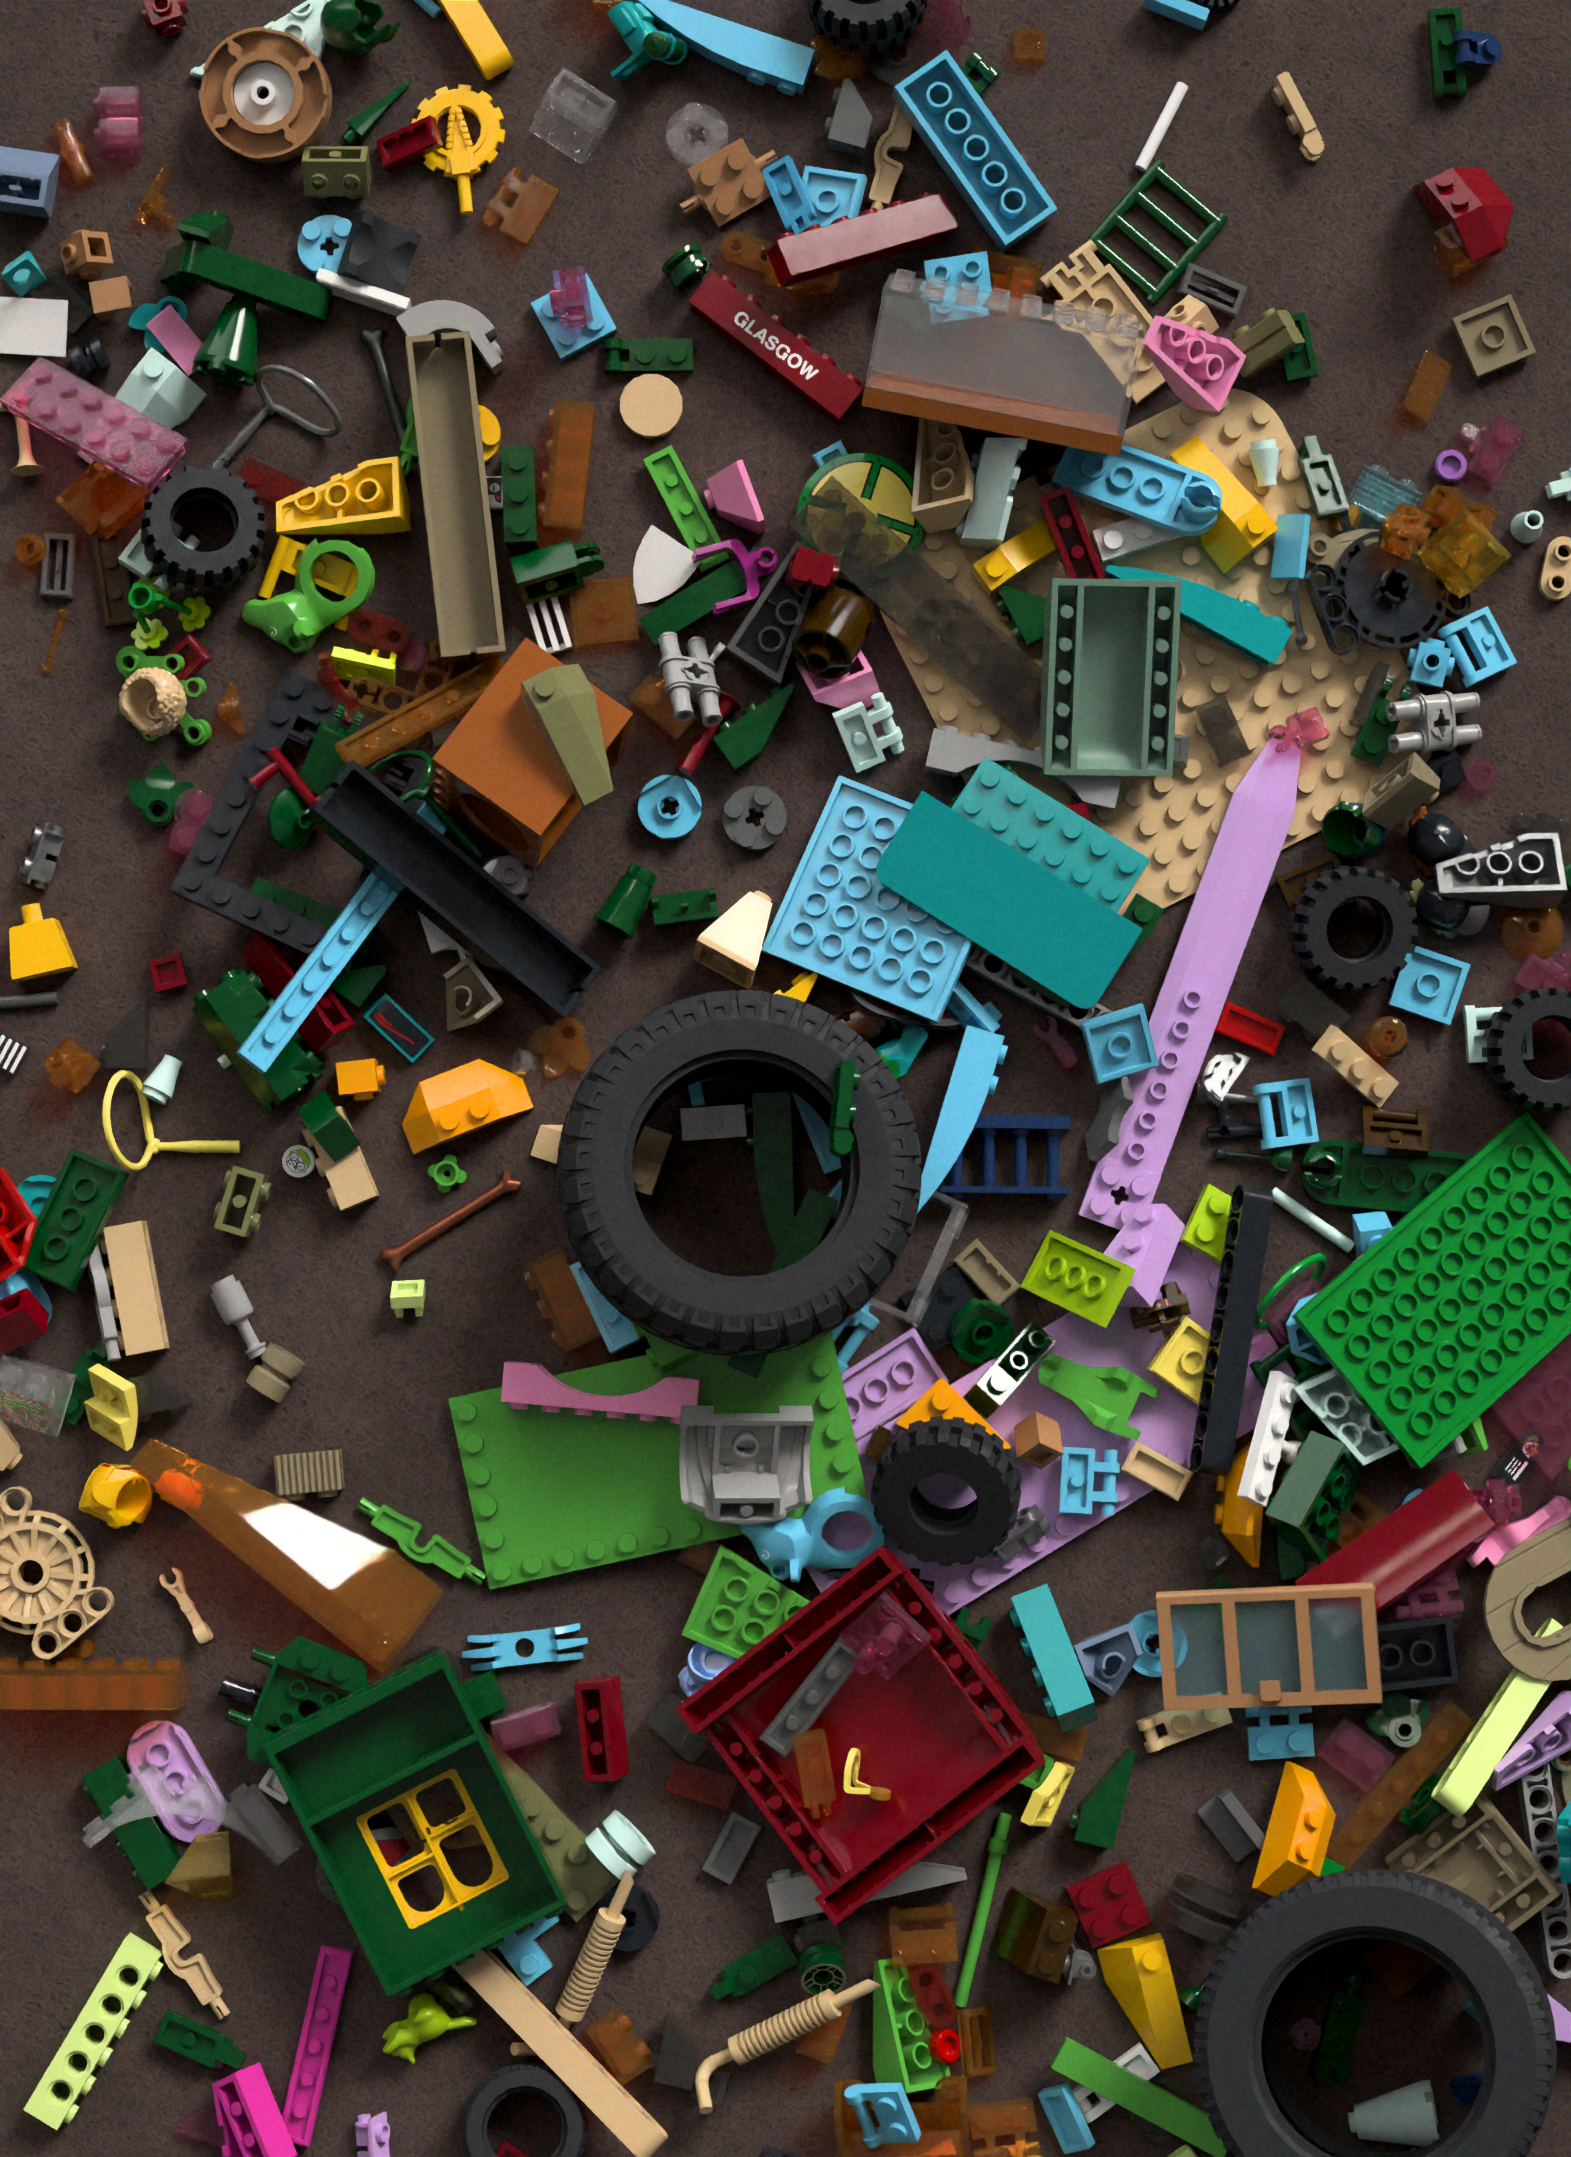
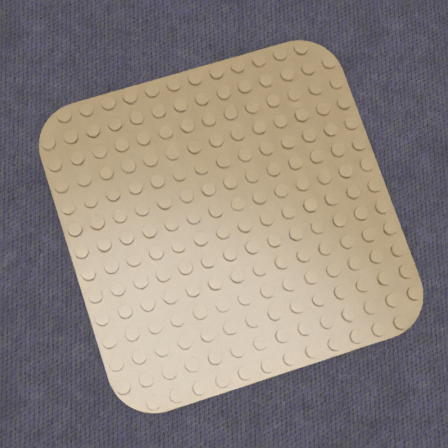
M1231 388L1220 412L1191 409L1186 403L1181 402L1123 431V444L1171 462L1170 454L1196 435L1259 502L1276 525L1278 515L1305 513L1311 516L1309 535L1319 532L1326 534L1331 539L1340 535L1339 532L1328 525L1327 519L1316 520L1299 469V454L1279 416L1265 401L1249 392ZM1276 439V447H1280L1276 476L1277 485L1257 487V479L1248 454V450H1251L1250 442ZM1059 463L1016 484L1015 490H1012L1011 493L1013 503L1002 544L1043 519L1036 500L1041 496L1058 490L1051 487V480ZM1073 495L1103 573L1108 565H1115L1176 576L1207 586L1241 602L1243 600L1251 601L1260 607V613L1269 618L1272 615L1280 617L1289 624L1287 628L1293 630L1277 661L1271 669H1268L1180 620L1175 734L1190 735L1187 768L1173 766V776H1122L1116 806L1112 813L1087 807L1091 823L1150 859V863L1118 910V914H1124L1136 893L1163 909L1196 893L1231 796L1271 737L1301 748L1295 812L1281 850L1321 831V821L1324 815L1333 806L1338 805L1340 801L1364 804L1366 792L1412 753L1416 752L1393 754L1388 748L1380 767L1350 755L1362 723L1386 671L1388 670L1387 673L1395 675L1394 683L1385 697L1393 702L1397 701L1402 685L1405 684L1406 680L1408 681L1410 671L1399 650L1378 649L1365 644L1361 640L1357 648L1347 655H1336L1329 649L1304 581L1305 575L1315 564L1306 560L1304 579L1296 580L1299 583L1297 596L1303 632L1308 638V642L1305 645L1299 646L1295 642L1297 629L1291 593H1288L1286 590V585L1290 580H1275L1271 578L1275 535L1224 575L1204 551L1200 535L1183 536L1102 563L1092 531L1132 517ZM955 528L929 534L924 529L921 542L912 558L892 575L878 580L877 602L882 619L938 729H940L941 725L960 729L959 734L972 736L973 732L991 736L990 741L1002 744L1004 740H1013L1022 743V748L1034 751L1035 747H1040L1043 641L1025 650L1022 643L1017 645L1009 631V627L1012 626L1007 615L1002 617L995 606L994 599L997 598L996 593L989 598L970 573L972 565L991 551L958 544L960 535L955 534ZM1314 544L1315 551L1319 553L1324 552L1322 544ZM1054 551L1009 583L1007 587L1047 598L1051 578H1067L1057 551ZM931 592H942L950 598L962 629V646L953 655H941L933 649L922 620L920 605L923 598ZM935 604L930 607V611L934 615H939L942 612V608ZM1342 631L1337 633L1336 640L1341 647L1348 648L1351 643L1349 635ZM945 634L941 637V642L949 645L953 642V638ZM1411 682L1413 686L1407 700H1411L1415 695L1421 694L1415 682ZM1412 719L1400 720L1395 734L1413 732ZM1432 751L1426 755H1421L1418 753L1416 754L1424 762H1427L1430 759ZM1010 765L1022 780L1062 805L1079 804L1072 794L1054 779L1023 766ZM977 769L961 774L966 785Z

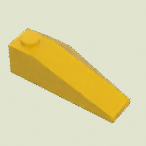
M1196 435L1170 454L1172 462L1210 476L1221 489L1220 514L1218 513L1214 526L1200 535V540L1204 551L1223 575L1276 534L1279 529L1259 502Z
M395 456L364 461L357 465V469L344 475L338 473L330 477L331 481L315 488L308 487L277 501L276 532L278 534H388L411 531L410 498L400 458Z

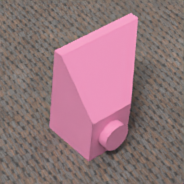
M743 460L736 461L706 480L708 489L704 490L703 494L709 509L715 507L719 517L756 534L765 533V519Z
M861 650L849 672L840 678L827 679L818 677L806 671L797 661L795 662L809 691L817 702L844 709L862 701L865 708L873 704L871 696L880 692L873 670Z

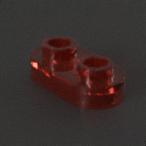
M367 609L357 610L348 619V631L360 643L390 653H400L410 644V631L399 620ZM361 623H370V630L365 633L359 630ZM394 632H398L401 635L400 640L396 643H392L389 640L390 635Z
M921 1963L913 1967L908 1976V1984L923 2017L929 2024L935 2027L943 2028L949 2026L956 2018L957 2006L940 1970L927 1963ZM923 1974H927L929 1977V1981L925 1986H921L919 1983V1978ZM941 2004L943 2011L940 2015L936 2016L933 2012L934 2006Z

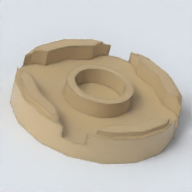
M643 374L634 378L625 386L620 397V414L624 424L634 434L643 438L664 436L669 434L679 424L683 414V399L678 387L669 378L659 374Z

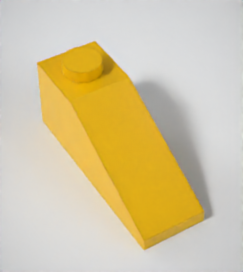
M1044 519L998 546L972 565L970 573L989 598L996 593L998 587L1002 585L1007 586L1056 551Z

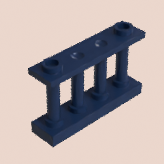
M979 1115L973 1129H979V1135H982V1186H962L963 1149L949 1171V1186H939V1193H946V1199L965 1200V1193L1043 1194V1201H1062V1195L1070 1194V1187H1059L1060 1136H1063V1130L1071 1129V1116ZM998 1130H1011V1136H1014V1187L995 1186V1136L998 1135ZM1031 1130H1044L1043 1136H1047L1046 1187H1027V1136H1031Z

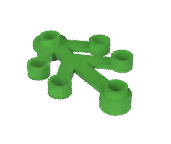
M126 646L116 656L117 669L125 676V681L138 669L158 667L170 673H178L185 666L184 659L179 654L146 656L144 651L137 649L136 646ZM129 656L135 662L132 668L127 665V658ZM171 658L177 660L178 665L176 669L170 667ZM193 677L188 680H178L183 686V691L190 697L201 696L206 691V683L202 678ZM194 681L199 684V691L197 693L191 689V684ZM185 710V715L179 724L184 729L183 734L186 741L191 745L207 743L212 737L210 724L203 719L194 720ZM193 727L199 730V737L197 739L191 734ZM141 732L144 739L148 741L158 740L162 737L157 735L150 737Z

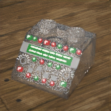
M2 1355L0 1361L1 1420L53 1437H59L77 1375L26 1358Z

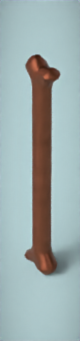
M503 1169L502 1177L496 1185L398 1247L382 1248L380 1258L389 1262L391 1270L398 1272L404 1257L506 1193H519L522 1188L521 1182L512 1179L511 1172Z

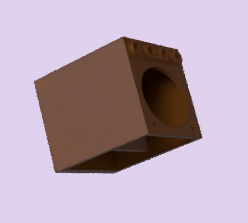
M525 638L432 758L430 795L447 812L453 813L528 868L535 871L583 808V805L520 696L521 683L551 667L564 666V664L531 640ZM590 683L595 692L609 770L611 771L625 751L633 713Z

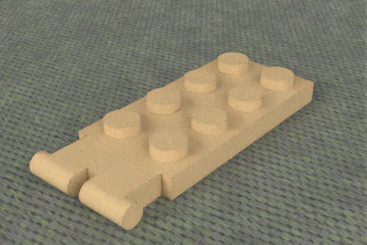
M1090 239L1068 256L1070 262L1074 265L1073 268L1069 270L1061 261L1039 278V280L1046 289L1050 286L1055 289L1062 298L1059 302L1060 308L1137 405L1166 383V380L1142 346L1153 318L1112 265L1109 263L1104 267L1094 254L1098 248Z

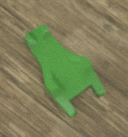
M1053 1353L1044 1357L1037 1372L1038 1383L1072 1400L1091 1424L1137 1441L1141 1431L1137 1430L1134 1426L1126 1425L1139 1394L1142 1392L1147 1397L1156 1399L1160 1392V1389L1122 1367H1087Z

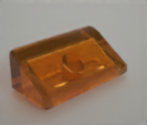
M1426 350L1422 355L1399 413L1428 425L1453 365L1433 352Z

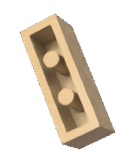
M338 1106L337 1109L352 1129L344 1107ZM306 1125L307 1128L303 1129L302 1132L308 1146H314L319 1158L314 1161L320 1176H327L331 1188L327 1189V1193L333 1207L339 1205L341 1211H346L380 1196L360 1146L337 1162H334Z

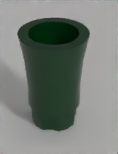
M630 863L625 874L621 875L615 888L595 914L593 920L613 933L632 940L644 907L652 894L651 889L656 882L657 876L642 866Z

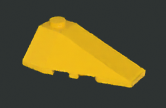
M1156 1933L1098 1948L1097 1953L1106 1984L1161 2070L1193 2062L1164 1939L1161 1934Z

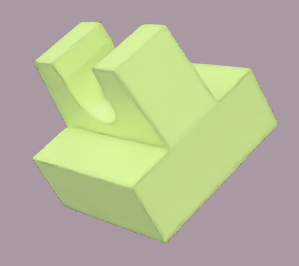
M425 1279L392 1281L390 1302L391 1309H394L397 1318L403 1317L404 1308H414L416 1317L423 1316L426 1292Z

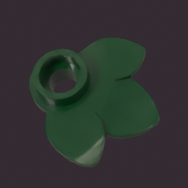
M160 763L150 771L146 782L141 779L131 778L128 794L132 803L142 809V816L149 825L163 827L172 820L174 813L187 808L191 802L194 789L192 782L175 784L170 770L164 763ZM154 806H161L164 809V814L161 817H156L152 814L151 810Z
M1400 1689L1384 1691L1380 1708H1369L1363 1711L1364 1719L1372 1732L1378 1736L1390 1737L1391 1741L1398 1747L1409 1748L1417 1744L1421 1737V1725L1429 1716V1704L1424 1694H1419L1409 1699L1407 1694ZM1402 1725L1410 1727L1411 1734L1404 1737L1400 1735L1399 1728Z

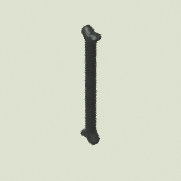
M378 328L375 331L363 329L359 334V339L369 347L400 446L407 427L381 345L386 330L383 328ZM414 459L409 473L414 472L420 475L418 460Z

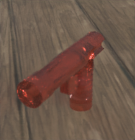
M321 652L318 655L321 669L316 674L318 676L317 679L349 709L356 708L359 701L339 682L338 676L334 673L331 654L329 652Z

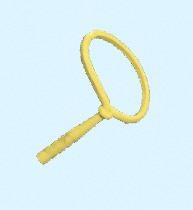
M120 1070L109 1081L103 1099V1127L111 1152L126 1169L132 1171L141 1170L147 1166L152 1154H158L160 1151L240 1153V1140L160 1142L159 1139L154 1138L148 1098L142 1094L144 1086L141 1080L132 1071ZM123 1078H127L138 1093L145 1139L148 1142L144 1155L137 1164L131 1163L121 1154L111 1128V1099L115 1087Z

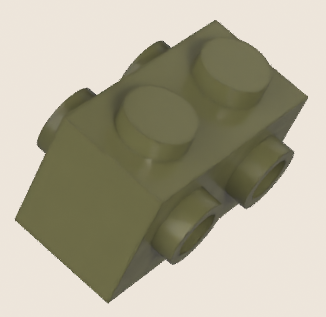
M368 146L304 147L301 163L305 196H314L318 199H326L331 196H345L349 199H358L369 196L371 174Z
M233 1165L232 1171L228 1170L224 1178L222 1189L225 1190L223 1200L217 1203L214 1210L213 1220L216 1221L214 1228L251 1238L252 1232L257 1233L262 1221V1214L258 1213L262 1201L267 1202L272 1189V1184L268 1183L270 1176Z

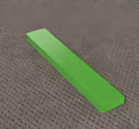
M1066 2036L1064 2037L1049 2064L1052 2069L1215 2157H1224L1226 2154V2150L1222 2146L1224 2144L1221 2138L1218 2139L1208 2118L1210 2116L1209 2113Z

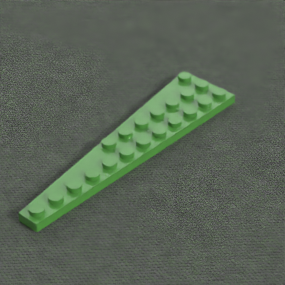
M721 1544L681 1635L738 1659L810 1601ZM1043 1753L1046 1762L1019 1783L1034 1790L1038 1789L1050 1774L1054 1765V1759Z

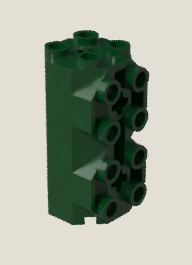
M233 969L219 979L221 984L210 991L207 988L192 999L196 1004L192 1011L269 1114H274L278 1111L275 1105L281 1103L283 1107H286L315 1085L312 1081L313 1077L321 1080L324 1077L321 1071L326 1066L317 1054L311 1050L307 1052L303 1046L306 1041L298 1030L263 1074L236 1054L275 1001L273 998H267L265 992L268 989L254 972L248 974L242 971L240 973Z

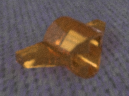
M237 682L229 684L217 707V712L238 734L245 733L242 704Z

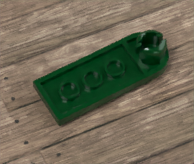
M1324 1140L1314 1144L1306 1151L1302 1158L1301 1166L1330 1169L1329 1175L1300 1172V1181L1306 1194L1322 1204L1409 1213L1467 1162L1473 1154L1429 1150L1427 1159L1362 1154L1361 1142Z

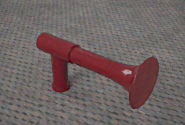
M721 691L718 701L723 720L731 711H740L741 705L734 697ZM720 723L713 727L704 726L687 755L675 763V770L678 773L691 776Z
M274 746L264 754L271 763L252 778L250 777L248 781L256 790H259L264 783L279 772L309 808L316 797L298 776L296 770L280 750Z

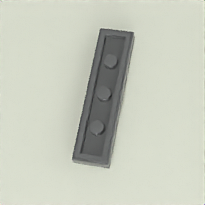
M839 1634L760 1734L759 1739L786 1758L863 1661L866 1654Z

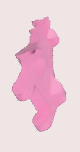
M1555 1495L1549 1503L1529 1517L1512 1523L1496 1525L1497 1529L1482 1539L1466 1558L1467 1562L1474 1568L1486 1558L1495 1567L1502 1556L1516 1545L1571 1516L1570 1500L1566 1497Z

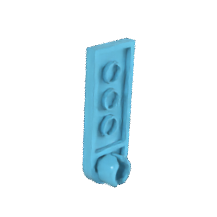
M1123 443L1120 456L1067 446L1051 480V487L1061 489L1069 485L1072 495L1183 536H1197L1207 532L1216 523L1218 513L1220 514L1222 508L1221 489L1210 476Z

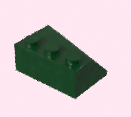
M1311 1430L1307 1439L1301 1442L1297 1457L1292 1466L1285 1471L1282 1484L1276 1495L1272 1496L1267 1504L1265 1515L1283 1541L1318 1565L1329 1558L1326 1556V1552L1331 1539L1338 1540L1341 1529H1339V1517L1342 1511L1345 1512L1350 1508L1363 1473L1346 1444Z

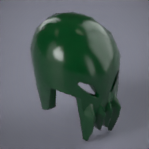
M331 0L324 5L320 15V26L327 43L334 50L352 56L366 55L380 43L391 41L396 35L401 22L399 20L394 25L388 23L376 31L375 25L384 17V12L380 4L369 0Z

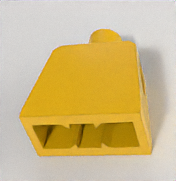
M40 903L22 906L21 912L24 924L9 928L12 980L22 982L78 969L59 920L55 918L43 920Z

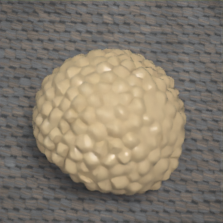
M158 667L138 669L125 681L119 693L120 699L118 703L127 721L131 722L144 735H149L150 737L167 735L179 725L185 715L187 699L183 686L175 675L164 669H159Z

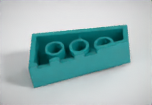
M1048 1584L1011 1597L1014 1608L1008 1611L1014 1627L1021 1626L1025 1637L1020 1639L1026 1657L1032 1656L1036 1667L1031 1670L1037 1686H1044L1048 1695L1043 1700L1049 1716H1056L1062 1734L1099 1720L1094 1699Z

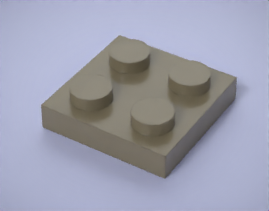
M1511 294L1456 316L1450 321L1475 379L1524 360L1536 353Z

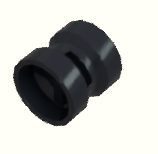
M99 337L89 341L87 346H75L69 349L71 359L81 379L89 377L92 371L97 369L104 371L111 368L110 361Z

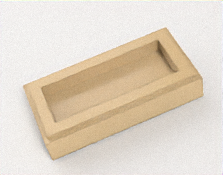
M1137 1441L1134 1442L1120 1467V1470L1176 1501L1181 1497L1193 1475V1472Z

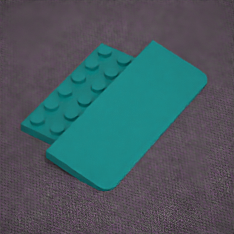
M985 757L952 808L926 792L921 791L876 866V875L884 886L1078 1008L1088 1009L1097 1004L1143 932L1141 927L1117 912L1150 863V859Z

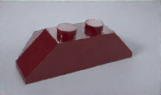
M1450 168L1412 186L1415 195L1473 266L1502 252L1504 239L1514 212V205L1483 168Z

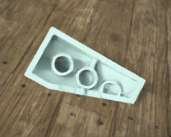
M151 347L130 373L77 454L101 474H104L135 454V451L151 441L154 442L162 437L161 435L171 428L187 421L207 397V394L178 367Z

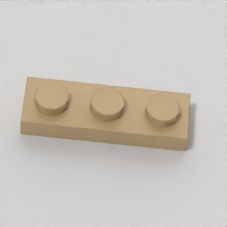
M1330 1025L1312 1048V1051L1375 1107L1381 1108L1399 1084L1398 1081L1336 1026Z

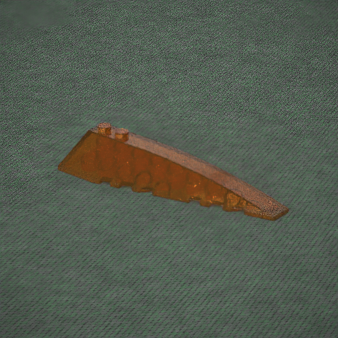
M152 1438L148 1440L129 1463L218 1541L381 1673L385 1671L445 1593L443 1589L396 1551L386 1546H381L358 1533L355 1534L342 1528L332 1521L316 1516L310 1511L267 1491L249 1485L241 1479L223 1473L213 1466L189 1457V1455Z

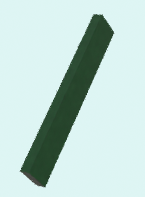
M808 1188L770 1273L796 1263L818 1247L838 1200ZM768 1354L741 1357L731 1356L727 1365L757 1379Z

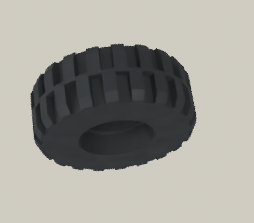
M943 1416L930 1417V1421L924 1423L922 1420H918L909 1424L908 1431L899 1430L892 1437L891 1443L885 1445L876 1466L871 1489V1503L875 1506L873 1514L876 1522L879 1525L883 1524L882 1533L890 1542L895 1541L900 1551L906 1555L910 1553L916 1556L917 1560L925 1563L931 1561L939 1563V1566H951V1563L960 1562V1565L972 1563L974 1558L978 1556L980 1559L985 1558L993 1553L994 1545L998 1547L1008 1538L1009 1530L1013 1529L1017 1519L1021 1497L1020 1470L1015 1467L1016 1459L1011 1450L1003 1448L1004 1441L994 1433L992 1435L986 1432V1427L975 1422L973 1425L964 1422V1418L953 1417V1419H943ZM932 1474H951L967 1482L974 1490L977 1498L964 1507L955 1509L941 1508L927 1501L919 1492L916 1484L921 1479Z

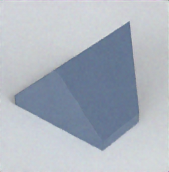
M1132 1623L1089 1636L1072 1646L1085 1679L1111 1697L1115 1696L1140 1654H1143Z

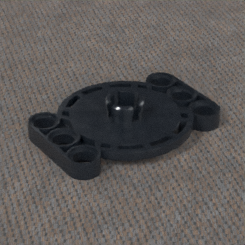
M1438 527L1427 529L1418 538L1394 530L1369 532L1354 540L1343 550L1334 568L1325 563L1318 564L1307 572L1304 579L1327 645L1334 654L1340 656L1347 655L1355 650L1360 640L1365 644L1384 650L1396 651L1411 648L1419 642L1426 640L1436 631L1444 616L1458 618L1468 612L1472 604L1469 589L1447 533ZM1428 535L1438 538L1440 542L1438 551L1428 548L1426 544V537ZM1379 537L1378 542L1365 546L1363 543L1367 539ZM1388 537L1398 538L1406 542L1405 544L1396 541H1389ZM1354 548L1355 555L1348 562L1344 561L1349 552ZM1439 565H1445L1450 569V580L1445 581L1438 576L1437 568ZM1315 572H1323L1327 576V587L1322 588L1316 585L1314 582ZM1386 581L1391 582L1395 586L1397 597L1392 596L1388 591L1383 594L1380 593V589L1386 585ZM1454 594L1460 597L1462 600L1461 610L1457 611L1450 607L1448 601L1450 595ZM1331 601L1337 604L1339 607L1338 617L1333 618L1326 613L1325 604ZM1430 619H1435L1430 629L1424 632L1422 627ZM1342 631L1349 635L1351 643L1348 648L1341 647L1336 640L1338 632ZM1409 636L1417 638L1411 642L1401 643L1400 641Z

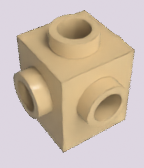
M1189 294L1173 306L1164 316V318L1185 324L1187 327L1196 330H1203L1208 332V334H1212L1219 328L1208 306Z

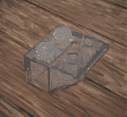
M562 67L545 92L531 124L530 131L583 165L617 116V103L565 67Z

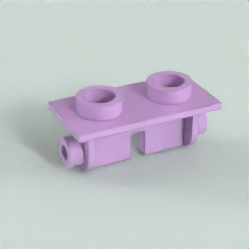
M382 2112L371 2117V2114L358 2115V2121L355 2122L357 2146H368V2151L357 2152L358 2157H391L389 2152L390 2126L387 2123V2112Z

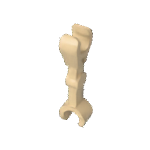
M175 1567L171 1568L176 1575L174 1584H169L164 1574H161L159 1577L161 1585L176 1597L180 1604V1609L185 1613L193 1627L192 1631L197 1641L203 1644L213 1639V1633L209 1626L202 1621L194 1602L190 1600L186 1593L181 1571Z

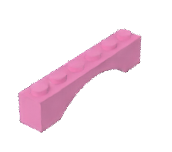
M507 1361L504 1362L501 1402H509V1408L522 1410H528L529 1404L541 1405V1411L560 1413L561 1407L574 1408L573 1414L593 1416V1410L606 1411V1417L625 1419L626 1413L638 1414V1420L657 1422L658 1416L671 1417L670 1423L680 1424L681 1406L700 1405L702 1378L668 1376L654 1386L640 1392L621 1396H602L586 1393L566 1385L554 1377L541 1364Z

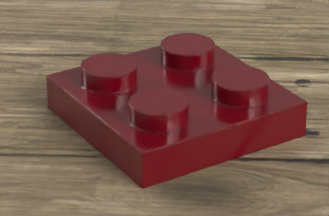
M1125 1860L1065 1886L1092 1949L1152 1923Z

